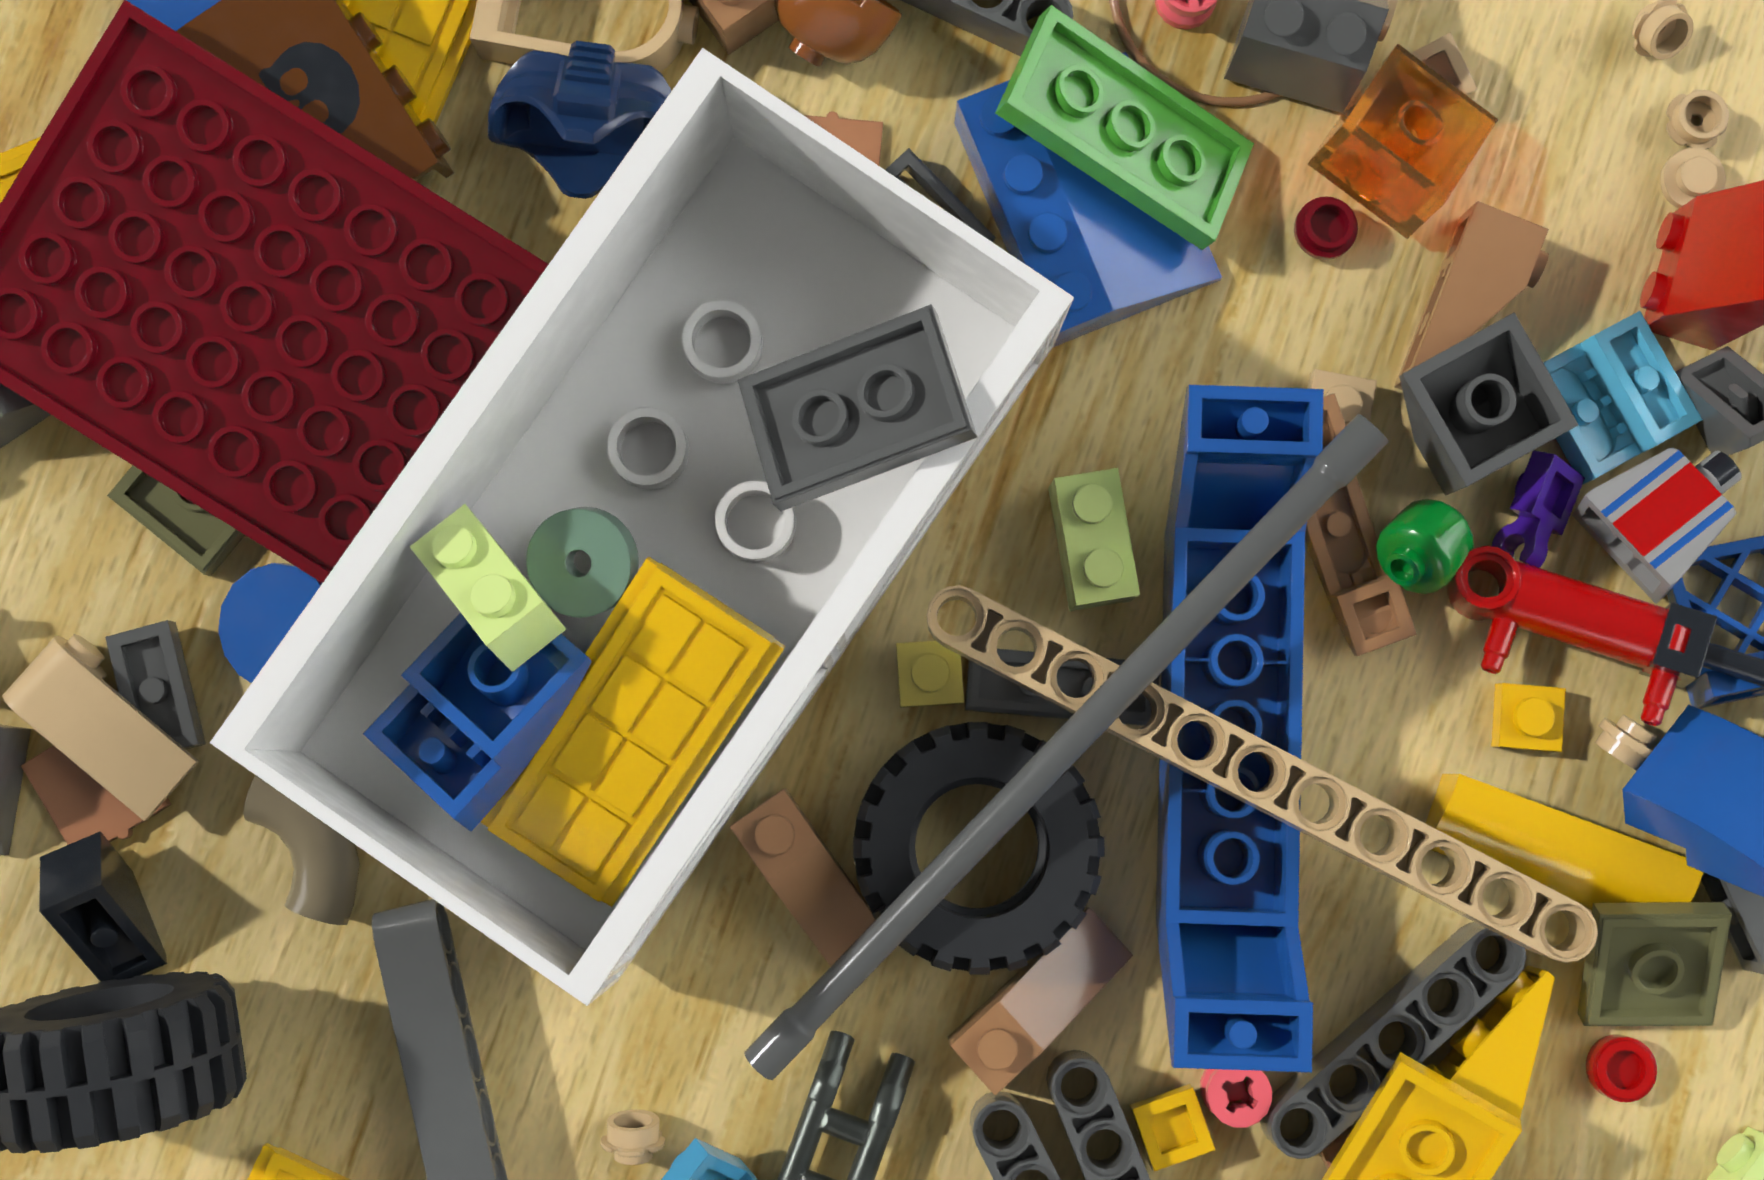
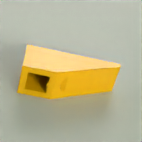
M1528 965L1511 984L1495 997L1496 1002L1480 1019L1477 1016L1472 1017L1454 1033L1450 1040V1045L1453 1049L1437 1067L1434 1064L1426 1067L1520 1119L1555 977L1547 970Z

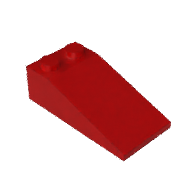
M1764 180L1696 196L1675 212L1668 213L1660 227L1656 240L1657 249L1663 250L1657 272L1653 271L1649 275L1640 297V307L1646 309L1644 318L1651 331L1658 335L1713 351L1763 326Z

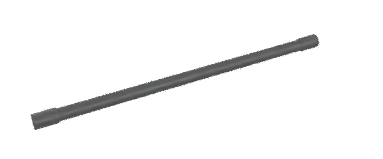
M1357 414L1319 453L1312 467L817 982L792 1007L784 1010L745 1050L746 1059L759 1074L768 1080H774L814 1038L817 1029L1337 490L1347 486L1389 441L1377 427L1361 414Z

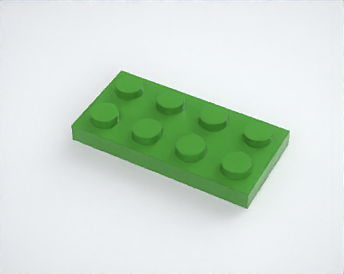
M1052 5L1039 16L995 114L1201 250L1216 241L1254 145L1253 142Z

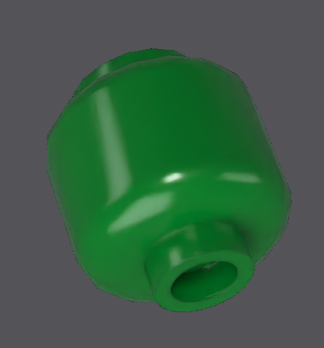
M1432 499L1413 501L1406 506L1381 531L1376 544L1377 559L1384 573L1403 589L1419 594L1434 593L1447 585L1455 577L1468 552L1474 549L1473 534L1464 516L1454 507L1442 501Z

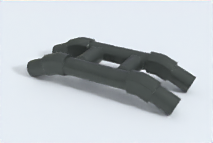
M831 1031L777 1180H835L809 1170L822 1132L859 1146L847 1180H875L892 1129L900 1112L915 1061L899 1053H892L890 1055L868 1121L832 1108L855 1040L846 1033Z

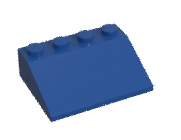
M1123 52V54L1129 58L1127 52ZM1010 80L957 101L954 124L1008 253L1074 297L1053 347L1222 279L1209 246L1203 250L1199 249L995 114Z

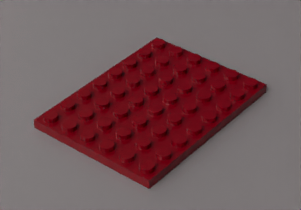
M124 0L0 203V383L323 583L549 264L127 0Z

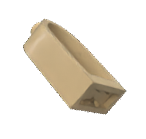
M477 0L470 40L481 59L513 65L522 55L533 50L569 56L570 43L515 34L521 0ZM669 0L667 17L658 33L647 43L637 48L615 51V62L650 65L659 72H662L677 57L683 43L694 44L699 24V7L684 4L683 0Z

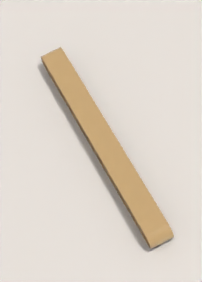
M949 586L935 594L928 606V630L933 639L943 647L1073 714L1120 666L964 586ZM952 600L966 602L975 613L976 622L974 627L964 635L953 636L947 634L937 622V614L943 604ZM1018 630L1024 632L1032 640L1034 654L1028 664L1013 667L1000 659L996 645L1000 636L1008 631ZM1075 660L1082 662L1091 671L1093 683L1091 690L1086 696L1073 698L1060 690L1057 684V673L1060 666L1067 661ZM1153 682L1142 692L1149 700L1152 710L1147 724L1140 729H1132L1124 725L1118 717L1106 730L1533 953L1562 962H1573L1587 956L1595 946L1598 936L1597 923L1591 912L1582 904ZM1191 721L1203 725L1210 734L1211 744L1209 751L1198 760H1191L1184 756L1177 742L1179 731L1185 724ZM1252 752L1260 754L1265 758L1270 769L1268 782L1257 791H1250L1244 787L1238 776L1240 762L1246 755ZM1312 784H1317L1326 791L1330 804L1325 816L1316 822L1308 821L1299 809L1301 793ZM1378 815L1388 826L1389 838L1383 849L1376 853H1370L1361 843L1360 830L1368 818ZM1439 847L1448 857L1449 869L1443 880L1436 884H1430L1422 874L1421 863L1429 850ZM1500 879L1508 888L1509 900L1503 911L1496 915H1491L1484 907L1483 893L1490 882ZM1562 911L1569 921L1570 929L1568 936L1559 945L1551 946L1545 937V924L1552 914Z

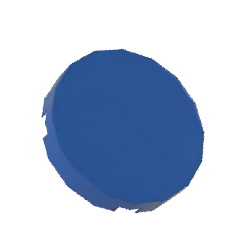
M271 563L250 569L232 584L221 605L218 632L224 655L239 676L250 683L254 681L320 588L322 582L293 564Z

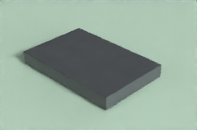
M932 304L738 379L773 505L780 511L977 438L938 313Z

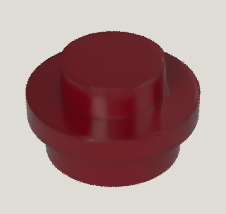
M1328 196L1315 198L1305 204L1296 216L1294 223V235L1299 247L1309 256L1320 260H1331L1342 256L1354 244L1358 233L1357 218L1350 206L1340 199Z

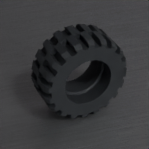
M967 722L947 725L912 740L898 750L882 766L862 799L853 837V858L857 881L862 896L865 898L875 920L921 873L916 858V835L922 817L932 803L946 792L965 785L981 784L1002 789L1046 743L1045 740H1039L1025 733V730L1009 725L1004 726L988 722ZM1074 765L1027 811L1036 829L1038 853L1034 869L1026 884L1008 900L990 907L969 908L943 899L898 946L912 956L917 955L931 962V966L951 972V969L969 971L970 975H990L992 970L1008 968L1009 971L1027 966L1028 960L1041 953L1048 955L1061 945L1059 940L1072 927L1075 930L1087 914L1084 912V909L1091 894H1097L1102 876L1098 875L1100 857H1105L1104 837L1100 836L1097 819L1101 818L1096 801L1094 798H1090L1083 784L1085 780Z
M199 971L193 973L169 972L163 975H140L128 979L98 982V984L83 987L76 986L60 990L57 993L26 999L25 1002L10 1004L0 1008V1151L8 1149L11 1153L25 1154L30 1151L49 1153L59 1152L67 1148L77 1147L78 1149L96 1147L101 1143L117 1140L122 1142L139 1138L140 1135L146 1133L162 1132L178 1127L182 1122L200 1119L210 1115L211 1110L222 1109L230 1104L233 1098L238 1097L247 1079L235 989L222 975L217 973L209 975L208 972Z

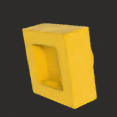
M1511 683L1495 684L1491 747L1562 752L1566 688Z
M1191 1084L1129 1105L1149 1164L1154 1172L1215 1150L1194 1087Z

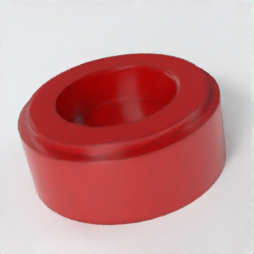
M1613 1034L1599 1039L1591 1047L1586 1058V1074L1591 1085L1600 1094L1618 1102H1634L1646 1096L1653 1088L1657 1078V1063L1651 1050L1641 1041L1625 1035Z

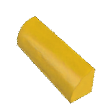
M1442 774L1425 824L1573 899L1590 910L1593 908V903L1692 902L1704 873L1687 866L1686 857L1462 774ZM1439 847L1431 849L1434 852L1447 856Z

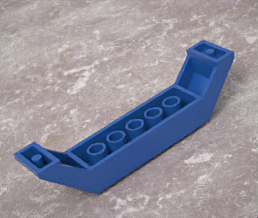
M1217 385L1187 386L1164 536L1163 621L1312 467L1315 458L1323 450L1324 389ZM1307 522L1161 673L1162 688L1300 759L1302 751L1305 531ZM1191 721L1185 724L1177 737L1178 747L1181 753L1188 759L1198 760L1209 751L1211 744L1210 734L1200 723ZM1252 752L1246 755L1240 762L1238 776L1242 785L1250 791H1257L1268 782L1270 776L1269 765L1260 754ZM1159 759L1156 925L1171 1066L1173 1068L1312 1073L1313 1002L1309 999L1298 928L1300 831ZM1301 795L1299 799V809L1301 808Z

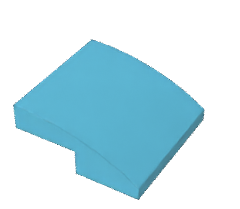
M1641 311L1543 362L1579 424L1555 439L1571 467L1585 477L1583 484L1598 478L1703 420Z

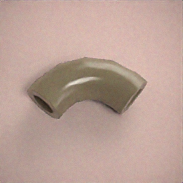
M255 775L245 800L244 818L248 822L265 827L279 835L290 851L294 871L285 907L294 913L316 921L334 925H347L354 907L360 868L356 845Z

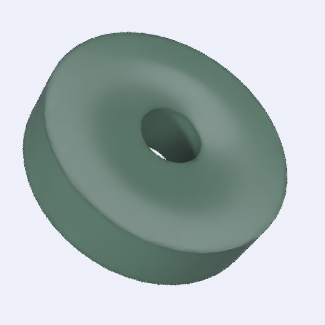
M577 507L560 511L541 523L529 542L526 567L531 585L551 609L566 616L582 618L600 614L617 605L638 572L639 557L634 538L617 517L598 508ZM578 550L586 552L591 559V568L587 574L578 571L574 564V557Z

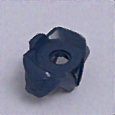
M575 41L571 44L569 56L533 50L522 55L499 83L489 107L488 138L493 143L518 148L529 154L551 175L563 194L574 198H591L603 189L672 90L662 73L650 65L615 62V49L611 45Z

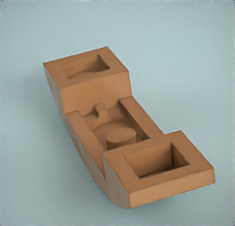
M1335 393L1323 396L1324 449L1346 426ZM1355 476L1347 486L1337 490L1307 521L1305 540L1340 628L1354 656H1360L1415 636L1417 633L1401 586L1384 573L1377 559L1376 544L1378 539L1357 477Z

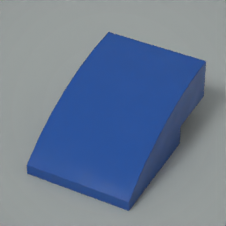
M460 612L401 674L409 685L370 725L363 735L454 820L472 832L515 782L543 745L572 700L592 661L565 636L560 634L515 671L511 672L485 645Z
M1688 705L1622 789L1625 824L1686 848L1687 866L1764 897V738L1719 716Z

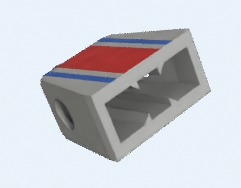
M1668 448L1589 491L1583 497L1572 516L1650 599L1657 604L1668 594L1737 514L1734 506L1722 494L1739 482L1742 475L1736 463L1721 451H1714L1694 466L1678 449Z

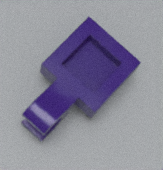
M1533 450L1525 472L1520 475L1516 483L1515 497L1510 507L1519 517L1516 521L1498 531L1493 539L1492 547H1498L1514 557L1517 547L1525 543L1519 560L1525 564L1540 568L1547 557L1551 533L1563 534L1585 477L1556 454Z

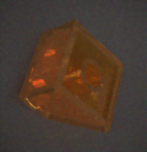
M1397 44L1336 121L1308 162V165L1408 239L1446 203L1498 121V118L1401 45Z

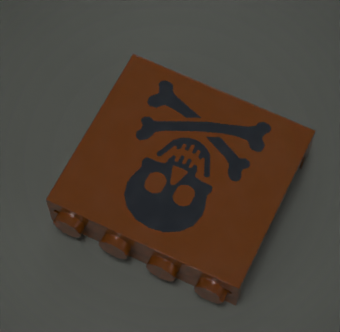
M221 0L176 30L179 34L413 180L417 181L433 169L445 178L454 174L443 156L451 150L445 137L430 118L423 122L420 121L409 102L417 98L414 89L396 65L389 69L386 68L375 51L383 45L378 33L362 12L353 16L343 0Z

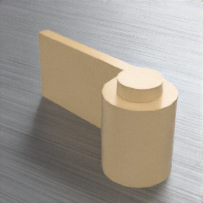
M76 634L69 640L55 636L2 695L3 700L38 733L143 821H147L199 760L103 680L107 674L100 664L105 657L94 645Z

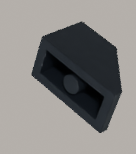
M101 831L40 857L39 912L100 982L133 978L167 964L165 950L135 875Z

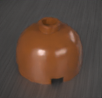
M775 0L774 5L780 24L794 37L789 45V49L817 67H821L825 58L842 64L857 63L865 60L879 50L902 16V13L886 0Z

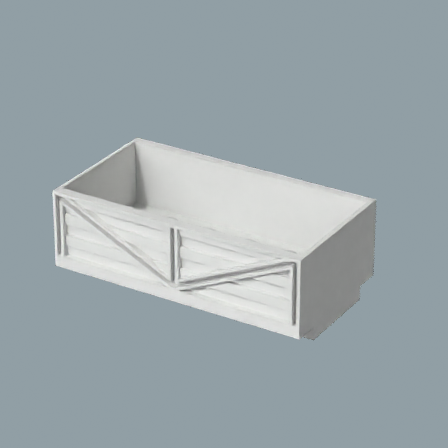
M702 48L217 731L210 744L588 1006L618 982L1053 348L1074 297ZM932 304L938 313L977 438L784 511L777 509L773 505L738 379ZM464 504L467 505L494 537L529 583L530 580L526 567L527 549L534 532L543 521L560 511L577 507H593L609 512L627 527L634 538L639 557L638 570L648 556L658 563H663L774 636V639L786 646L613 907L602 901L598 902L489 832L487 830L488 827L482 823H479L470 832L454 820L363 735L370 725L409 685L401 674L460 613L410 546ZM578 550L574 557V564L578 571L587 574L591 568V559L586 552ZM614 608L594 616L582 618L566 616L553 609L551 610L566 628L561 634L585 654Z

